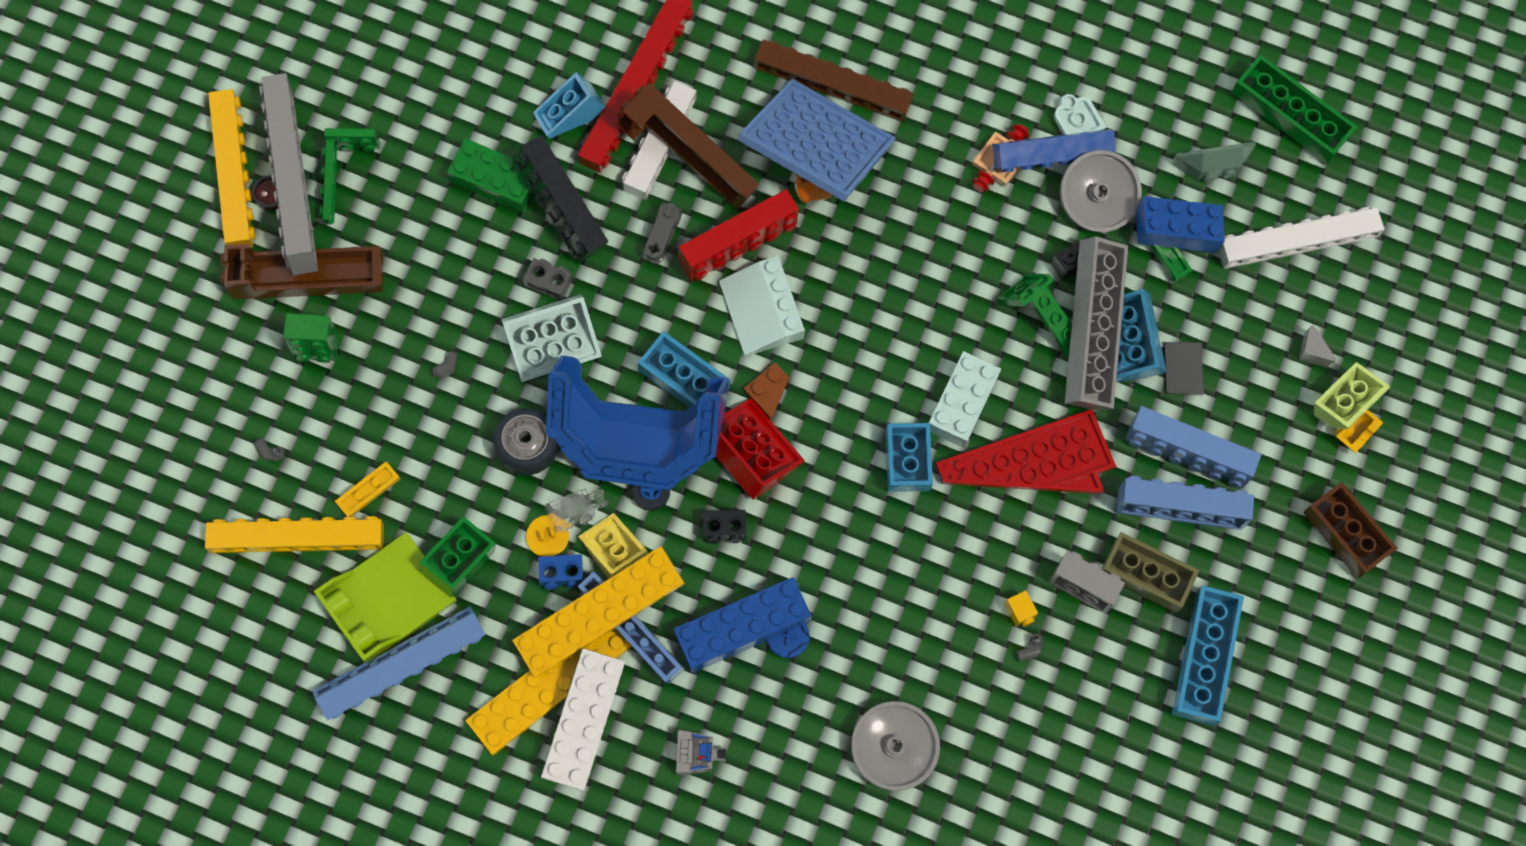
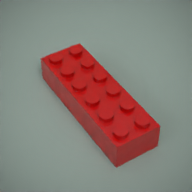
M787 189L679 246V263L691 282L696 279L701 280L710 271L720 270L725 266V263L731 260L736 261L749 250L751 252L755 251L762 243L766 241L771 242L779 234L795 229L798 222L799 208Z

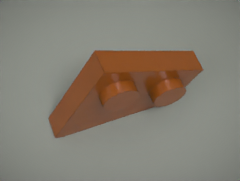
M774 363L744 388V392L752 398L771 420L781 400L789 377Z

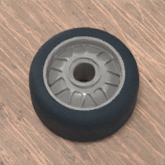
M522 408L508 413L500 420L494 432V448L499 461L509 471L519 475H534L544 471L552 464L556 458L559 444L556 442L555 437L551 439L546 434L547 415L535 409ZM524 437H531L528 443L520 441Z

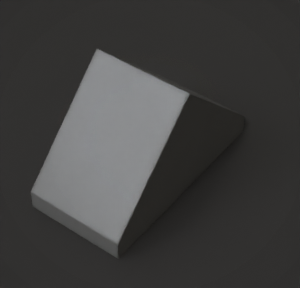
M1312 325L1304 333L1299 360L1329 367L1336 358L1315 326Z

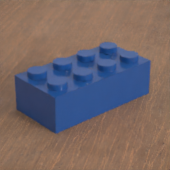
M1144 196L1138 204L1136 211L1137 244L1169 248L1177 247L1178 249L1216 253L1225 242L1223 205Z

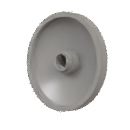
M1097 150L1081 155L1067 167L1060 183V200L1066 215L1077 226L1091 232L1103 233L1122 227L1135 215L1138 204L1141 201L1142 188L1137 171L1127 159L1111 151Z
M891 701L874 706L861 717L853 731L851 752L856 768L872 785L888 791H904L921 784L932 773L940 754V740L935 725L922 710L909 703Z

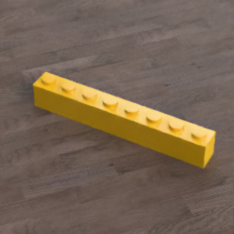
M233 89L208 92L225 245L250 244L251 247H254L253 239H256L255 228L251 227V220H254L253 209L249 208V201H252L250 189H247V183L250 182L248 170H245L244 165L248 163L247 154L245 151L243 152L242 145H246L244 133H241L240 127H243V118L238 111V108H241V100L239 96L235 95Z
M374 516L365 517V520H357L355 517H344L343 520L324 517L318 521H313L312 518H301L300 521H291L289 518H280L278 521L257 519L256 522H248L246 519H236L235 522L216 519L213 520V523H206L205 549L209 553L381 550L384 545V524L381 519Z

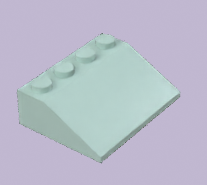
M779 256L759 261L719 280L744 357L804 339L805 329Z
M581 294L501 319L521 382L549 374L561 355L575 357L580 363L602 357L588 310Z

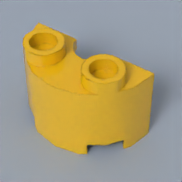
M1367 410L1348 429L1337 428L1334 434L1350 450L1357 453L1383 422Z

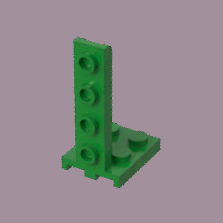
M325 128L326 146L322 147V157L325 158V166L321 168L324 186H321L320 190L321 198H324L323 206H320V218H323L326 225H332L335 222L337 150L342 149L343 151L350 152L354 151V149H362L366 152H373L375 149H380V139L375 129Z
M1026 273L997 300L1003 306L1022 307L1030 303L1069 359L1072 323L1047 289V286L1054 280L1050 274Z

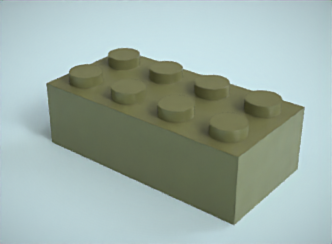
M1120 532L1116 537L1102 567V570L1106 573L1118 575L1121 581L1125 583L1124 588L1175 613H1178L1183 608L1199 573L1198 569L1123 532Z

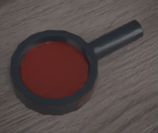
M271 175L262 176L253 184L251 191L253 200L257 206L264 210L278 209V204H276L274 198V191L276 189L273 185Z

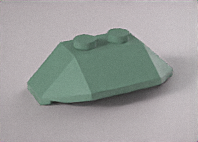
M1254 141L1177 153L1172 163L1173 166L1197 181H1212L1218 177L1231 178L1238 173L1256 144Z

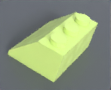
M1356 362L1314 403L1313 415L1329 427L1348 429L1390 386Z

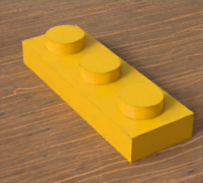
M386 461L335 500V502L347 517H352L398 482L400 477Z

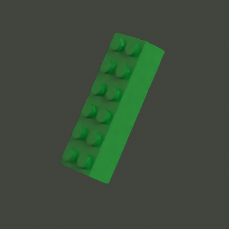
M1261 54L1240 77L1231 91L1232 94L1326 164L1331 161L1357 128L1355 124Z

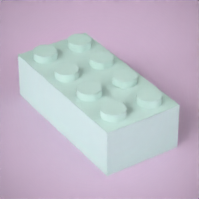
M963 351L929 421L930 433L964 448L999 376L1001 368Z

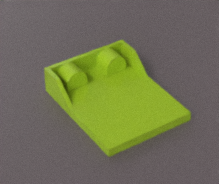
M407 532L353 570L330 579L314 591L365 663L390 650L457 602L454 596L451 598L419 571V562L424 558V555Z

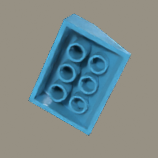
M1144 289L1124 294L1116 382L1148 378L1167 373L1151 295Z

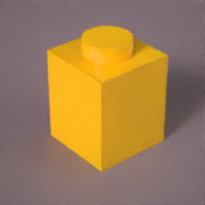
M1027 591L1006 600L1004 605L1016 627L1021 624L1025 627L1035 622L1034 618L1038 612Z

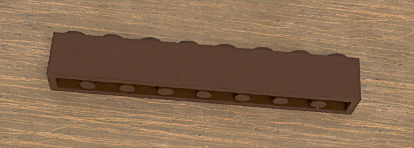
M762 40L754 59V69L787 81L794 79L812 90L901 122L905 121L912 103L914 93L906 88L892 86L887 81H878L867 74H859L850 68L839 67L831 61H823L811 54L800 53L792 47L786 48L772 40Z

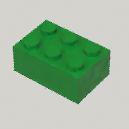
M286 313L283 338L294 358L302 362H307L309 359L317 360L321 363L337 361L339 335L330 316Z
M463 516L419 562V571L452 598L495 552L496 543Z

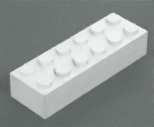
M582 649L541 778L581 791L585 790L625 664L624 661Z

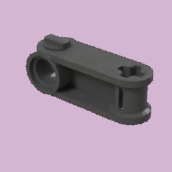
M663 202L661 204L645 246L647 260L652 264H659L665 258L674 232L682 217L683 209L676 207L672 203Z

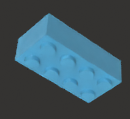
M664 331L638 362L639 372L687 407H691L699 401L702 394L706 393V385L712 377L728 378ZM729 379V382H728V390L730 389V383H731V380H730V379Z

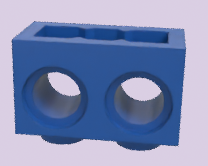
M582 554L538 557L539 583L546 590L557 589V586L578 588V585L584 581ZM570 568L578 570L575 576L571 577L566 574ZM549 569L556 571V575L552 578L545 576V572Z

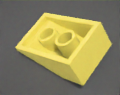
M614 513L578 536L608 579L648 555L645 547Z

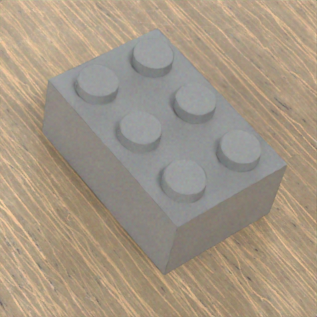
M1068 551L1060 560L1048 582L1104 614L1114 605L1125 584L1118 575L1114 573L1108 574L1098 564L1088 563L1083 560L1080 554Z

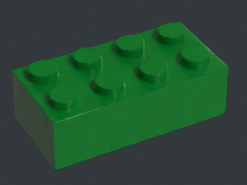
M466 138L447 171L450 183L523 214L534 194L531 189L526 187L522 174L514 168L512 157Z

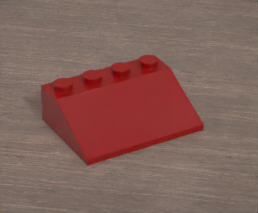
M752 398L724 413L716 457L752 500L767 492L804 463L805 460Z

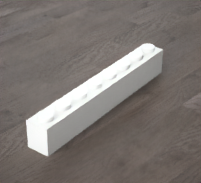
M1364 207L1357 212H1342L1338 216L1331 217V215H1325L1318 220L1306 219L1298 224L1286 223L1279 228L1266 227L1259 232L1247 231L1239 236L1227 235L1224 237L1225 242L1218 251L1223 268L1226 269L1378 238L1385 229L1378 208L1370 209L1369 207Z

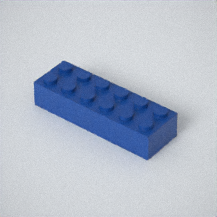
M792 577L674 628V633L691 673H694L761 644L768 639L775 638L789 630L791 631L803 624L811 622L812 616L795 578Z

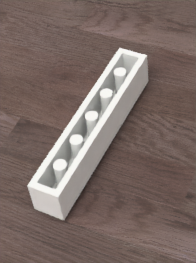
M674 81L672 87L667 88L664 96L688 117L696 101V90ZM649 128L647 129L648 134L646 138L643 137L640 141L638 154H634L631 159L629 172L626 171L621 181L625 192L644 200L647 199L671 151Z

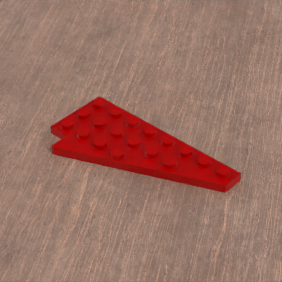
M1091 409L936 462L935 466L942 483L948 485L1102 494L1104 489L1097 474L1115 469L1116 464Z

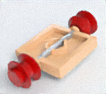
M1014 124L1012 126L1013 132H1007L1008 139L995 131L974 159L972 165L981 170L977 172L979 178L972 179L973 187L977 191L989 192L988 185H994V180L1006 187L1020 167H1014L1012 172H1002L1001 169L994 168L992 144L1028 139L1029 133L1025 126Z

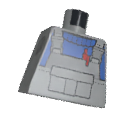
M678 730L676 775L712 771V761H726V748H714L713 737Z

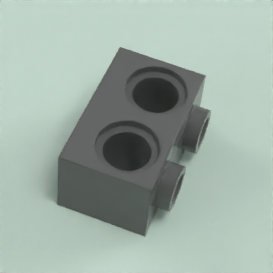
M533 258L523 278L525 287L558 301L564 300L573 281L572 273L568 269L561 266L557 268L545 259L538 260ZM539 271L545 273L542 277L534 276ZM557 279L563 280V283L560 285L553 284Z

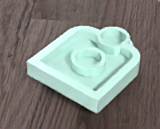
M1071 94L1060 98L1054 119L1063 135L1106 129L1091 100L1086 97L1076 99Z

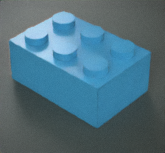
M930 423L887 424L885 436L888 492L930 491L933 485Z

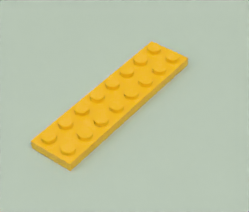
M660 546L513 639V642L533 676L537 678L685 583L663 547Z
M615 628L583 649L617 659L628 651L632 645ZM582 649L537 678L533 676L531 671H528L465 720L492 756L566 699Z

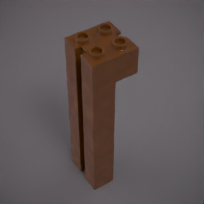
M651 83L645 88L643 86L639 87L634 93L635 96L632 100L628 99L620 107L621 110L617 114L619 118L616 125L633 141L648 127L736 210L750 198L759 186L757 181Z
M250 244L224 245V253H221V263L225 266L224 273H221V283L225 285L226 292L230 294L233 300L384 292L383 252L381 246L315 249L319 271L293 275L291 268L286 266L282 251L254 252Z

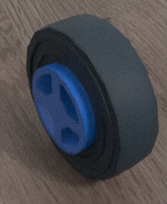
M633 485L632 496L640 508L654 511L662 508L670 498V490Z

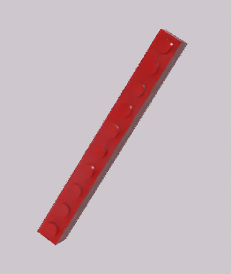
M665 1L606 104V108L602 111L578 153L579 164L598 173H601L603 168L608 167L611 161L610 155L613 151H617L622 134L626 135L616 125L619 118L617 114L621 110L620 107L628 99L632 100L635 96L634 93L639 87L643 86L645 88L649 83L655 84L659 69L664 68L668 53L673 52L677 37H681L685 30L684 25L686 21H690L693 17L692 1Z

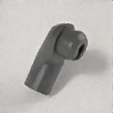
M448 352L446 362L433 368V375L437 378H445L453 374L458 354L456 352Z
M263 438L254 443L264 460L279 461L284 457L282 447L269 448Z
M1033 634L1028 647L1016 651L1019 662L1035 658L1040 654L1044 643L1041 635Z

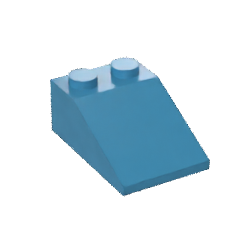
M576 72L542 103L533 114L546 136L550 139L592 121L606 107L591 83Z

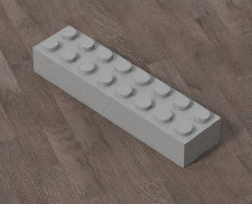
M1099 237L1080 240L1065 394L1066 404L1096 411L1114 409L1128 245Z

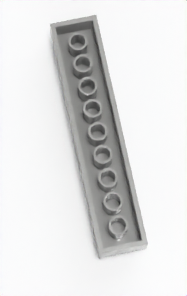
M286 73L262 77L263 85L259 86L264 102L262 103V110L266 117V120H264L265 130L268 133L266 141L268 150L271 153L269 155L270 166L273 168L271 177L276 189L274 191V198L276 204H278L276 213L281 226L279 227L280 239L283 241L281 246L282 255L285 258L287 268H291L293 275L317 272L319 270L293 93Z

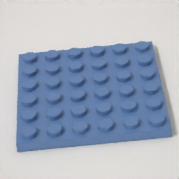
M791 79L740 132L737 140L845 202L892 146L896 137L798 81Z

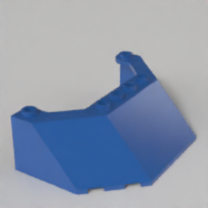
M561 355L549 372L546 434L551 439L555 437L556 442L561 447L560 450L571 462L574 461L581 469L580 472L585 478L670 490L682 479L687 478L698 470L700 466L716 456L727 401L729 378L712 377L706 385V393L701 395L699 401L682 412L600 400L581 378L582 366L575 357Z

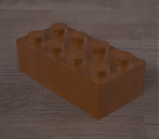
M1340 482L1303 512L1358 579L1398 549L1343 482Z

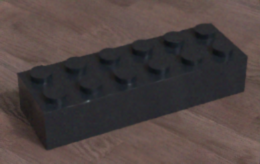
M540 135L522 145L512 158L513 166L524 177L526 187L534 193L536 203L546 212V218L556 228L560 241L564 242L568 247L570 257L579 264L598 253L609 241L544 137Z

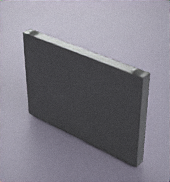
M1164 342L1167 372L1165 373L1166 394L1203 395L1201 343Z

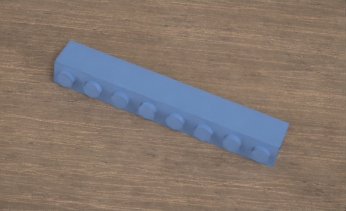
M468 607L313 690L314 698L327 720L338 718L345 710L360 706L364 700L371 696L376 697L380 695L384 689L390 686L399 685L408 676H415L421 673L423 668L438 664L447 655L460 652L462 647L477 643L486 634L472 608Z

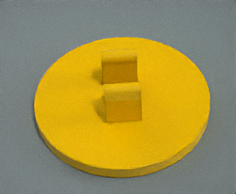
M545 515L536 518L529 525L526 532V541L530 550L540 557L557 556L568 545L569 531L561 519Z

